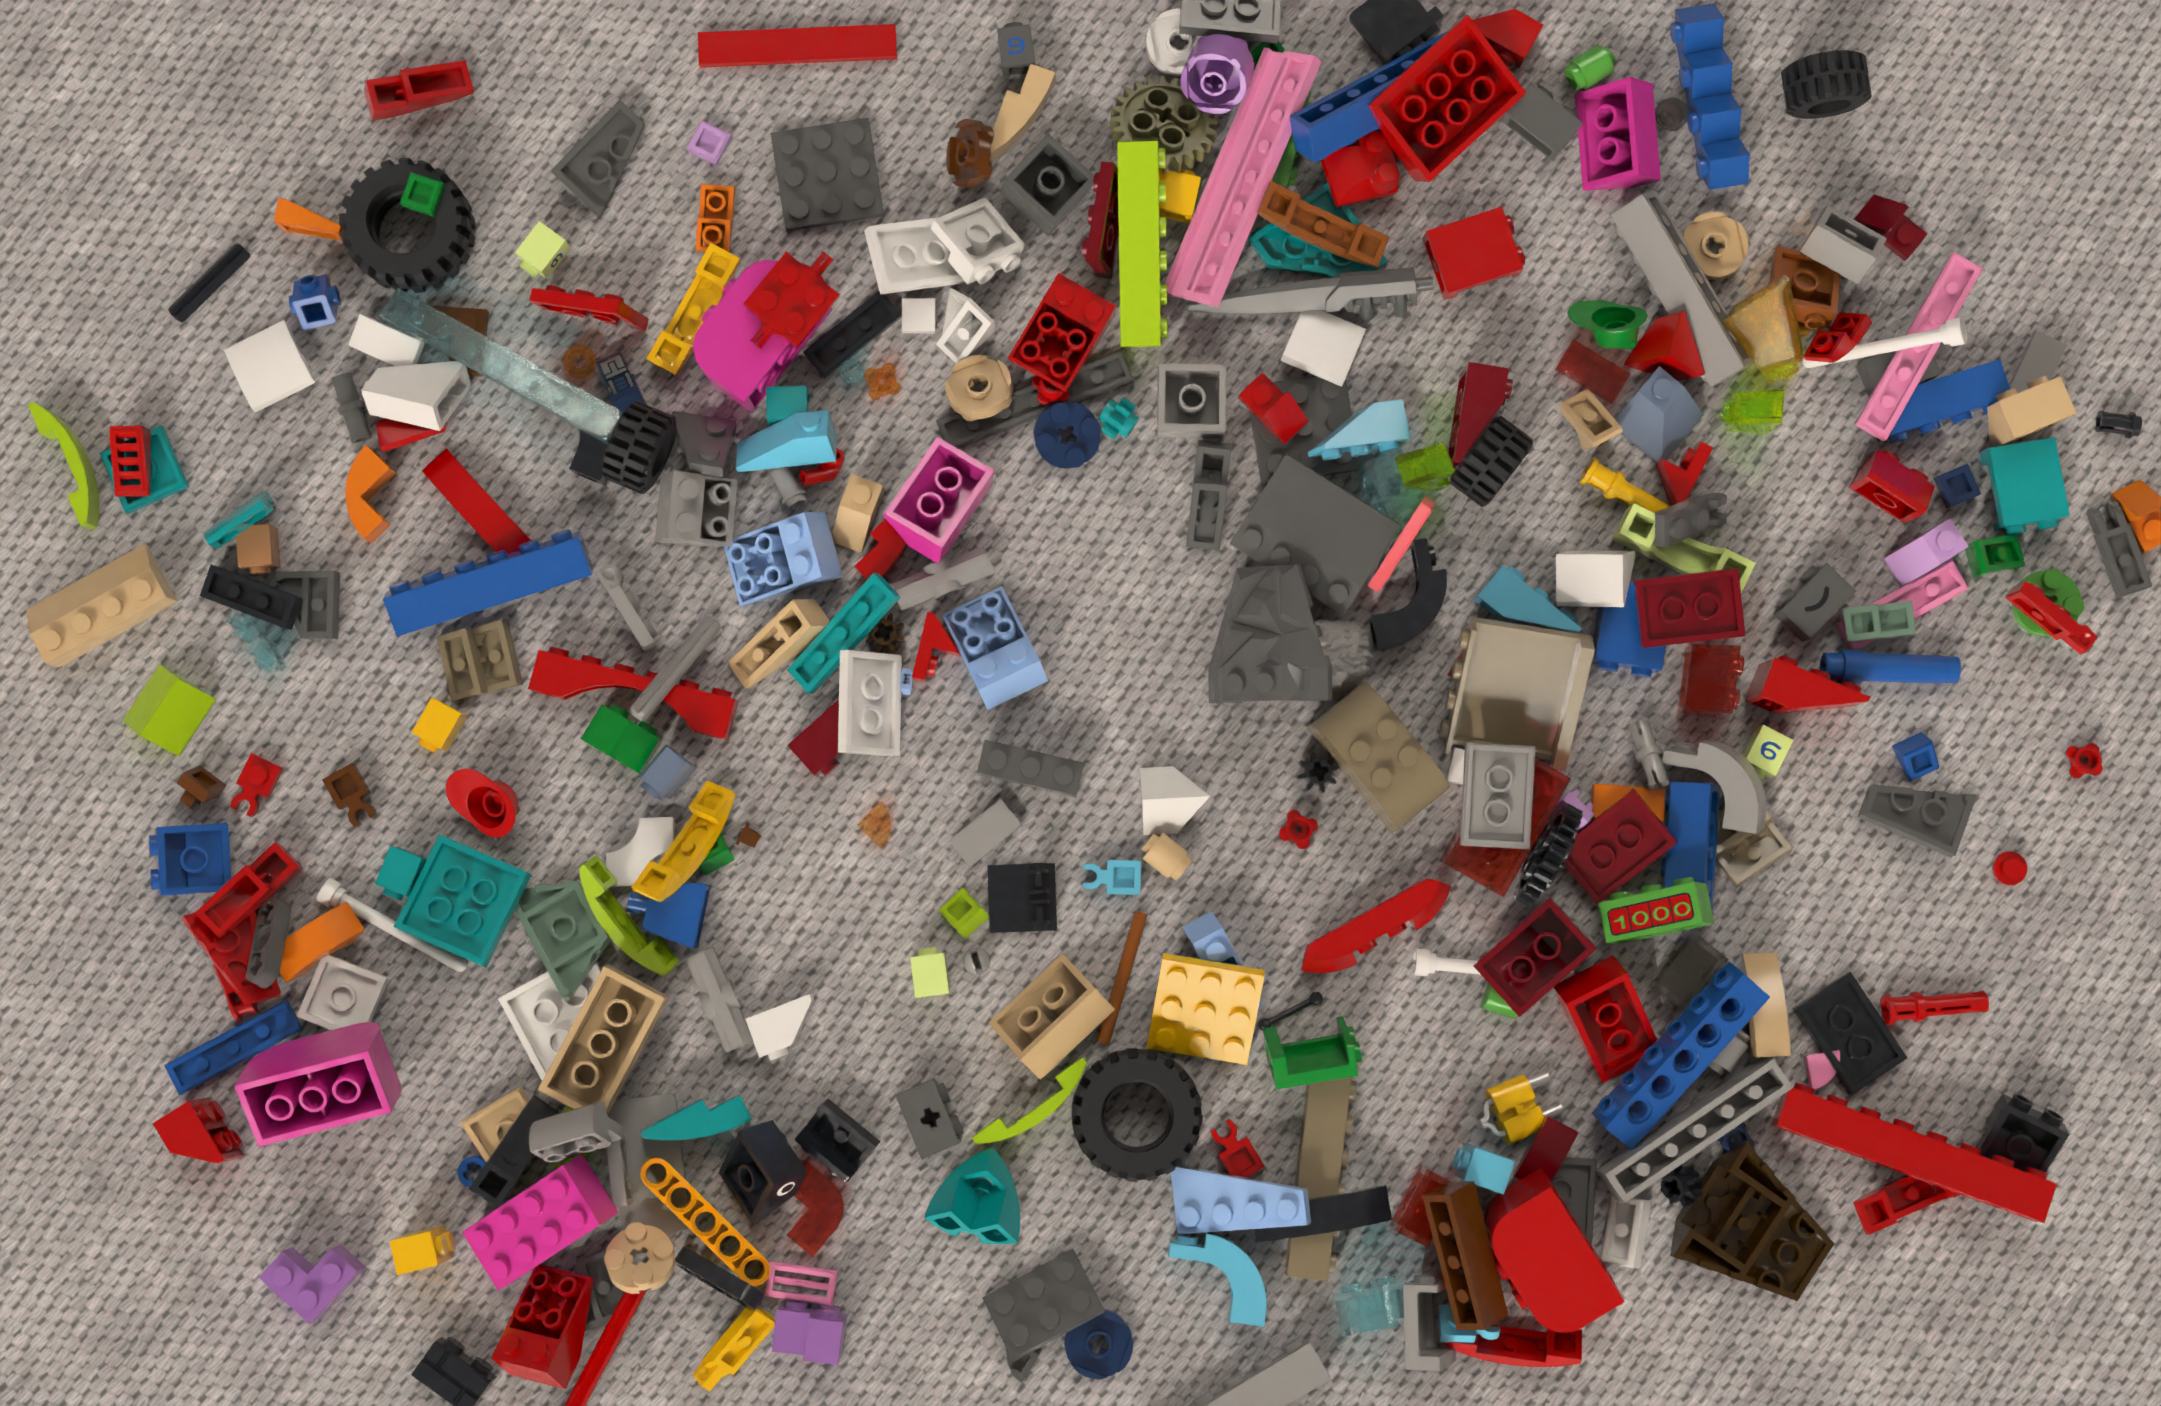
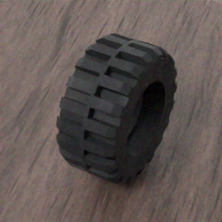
M400 158L399 164L395 165L389 159L380 162L382 168L375 171L372 167L368 168L363 172L367 177L361 182L355 179L350 186L354 191L351 197L345 195L341 204L346 209V213L339 214V225L344 229L340 236L343 244L348 248L347 253L370 278L385 288L392 287L396 292L407 293L408 289H412L415 293L426 292L425 286L432 285L435 289L443 286L444 283L441 279L447 275L453 279L460 273L455 267L459 262L466 265L470 258V255L466 252L467 248L474 247L476 237L472 234V229L476 228L475 218L470 213L472 208L469 201L440 168L434 169L430 163L422 160L415 164L411 158ZM410 173L443 182L445 188L436 211L437 222L431 238L422 247L409 253H393L388 251L380 241L381 222L385 214L401 201Z
M1126 1048L1125 1050L1107 1054L1106 1057L1096 1061L1086 1074L1083 1075L1072 1101V1126L1083 1154L1098 1169H1102L1107 1175L1114 1178H1123L1126 1181L1137 1182V1180L1146 1179L1150 1181L1157 1179L1160 1175L1169 1174L1176 1170L1175 1167L1181 1162L1184 1163L1190 1156V1151L1194 1145L1196 1146L1200 1137L1199 1131L1203 1121L1202 1103L1193 1080L1173 1059L1150 1049ZM1129 1082H1144L1154 1086L1163 1094L1168 1104L1169 1119L1166 1129L1157 1140L1145 1146L1133 1147L1119 1142L1111 1135L1105 1124L1104 1110L1109 1096L1115 1089Z

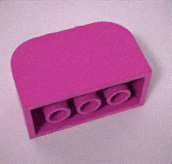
M775 260L756 262L746 268L737 280L733 278L727 283L722 291L724 297L717 306L711 305L702 316L701 321L703 324L698 329L693 344L696 361L711 384L751 414L766 396V387L774 386L832 311L831 307L798 348H795L784 338L774 334L761 350L756 347V344H752L750 339L753 338L762 325L758 317L744 307L743 303L778 262Z
M372 1022L353 1024L271 1047L256 1055L247 1063L234 1085L258 1147L392 1113L402 1091L400 1080L379 1025Z

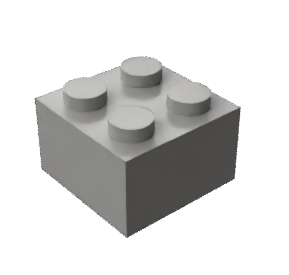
M1159 363L1157 380V437L1224 438L1226 432V364Z

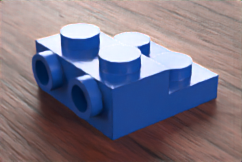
M228 823L156 827L155 835H149V855H156L157 869L150 870L151 889H158L159 897L217 892L231 879Z

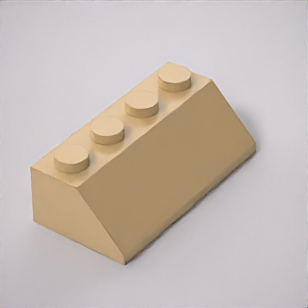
M145 543L27 608L29 633L45 664L61 667L178 601Z

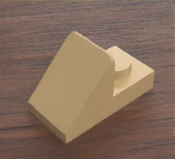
M1589 389L1559 404L1562 415L1578 432L1582 450L1593 448L1623 432L1619 423Z

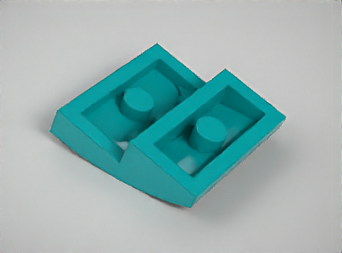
M260 492L207 529L204 533L206 542L212 547L221 548L274 510L271 505L275 502L268 492Z

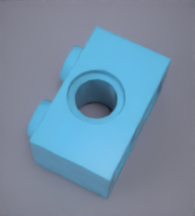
M1465 1143L1464 1149H1457L1452 1168L1457 1169L1455 1176L1462 1180L1474 1181L1475 1185L1504 1195L1515 1161Z

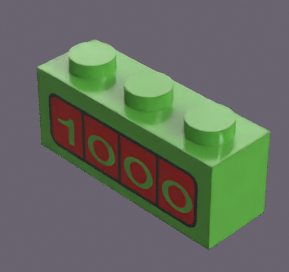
M1693 877L1674 880V886L1664 889L1658 884L1642 887V893L1630 896V892H1619L1609 895L1610 901L1599 903L1606 943L1619 945L1715 924L1707 884L1694 882Z

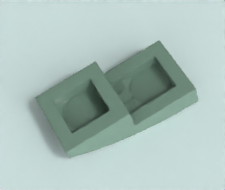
M1912 600L1843 608L1847 642L1916 635Z

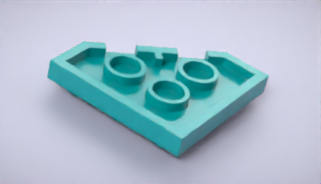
M1328 182L1303 199V201L1354 225L1360 223L1347 205L1335 207ZM1269 223L1248 239L1249 244L1267 268L1333 278L1338 273L1379 270L1388 262L1386 257L1382 255L1378 267L1373 268L1342 258L1309 244L1272 223Z

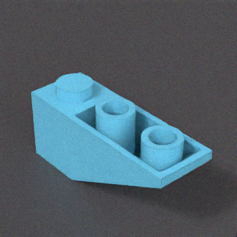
M1403 399L1375 402L1358 410L1308 452V456L1322 455L1323 460H1332L1342 457V453L1351 452L1352 457L1369 454L1371 449L1379 448L1380 453L1400 449L1399 444L1411 438Z
M1502 565L1473 599L1502 622L1579 633L1582 629L1576 624L1578 619L1564 608L1558 610L1550 603L1552 599L1546 592L1538 587L1532 589L1524 582L1525 576L1512 566H1509L1507 569Z

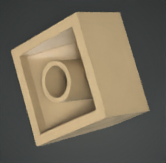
M2043 376L2027 383L2029 389L2018 393L2016 388L1996 395L1998 402L1987 407L1991 447L2009 444L2054 426L2077 414L2061 376L2050 381L2047 376Z

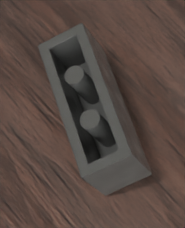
M984 740L977 774L1076 798L1084 763Z

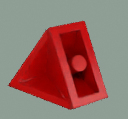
M1685 311L1656 318L1627 357L1624 366L1650 374L1660 366L1677 381L1704 375L1705 371Z

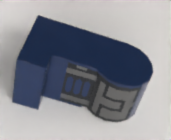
M621 351L596 362L611 398V403L619 418L626 408L635 401L647 405Z

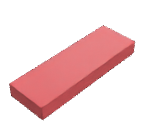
M1425 496L1369 582L1368 587L1376 592L1381 591L1436 506V502Z

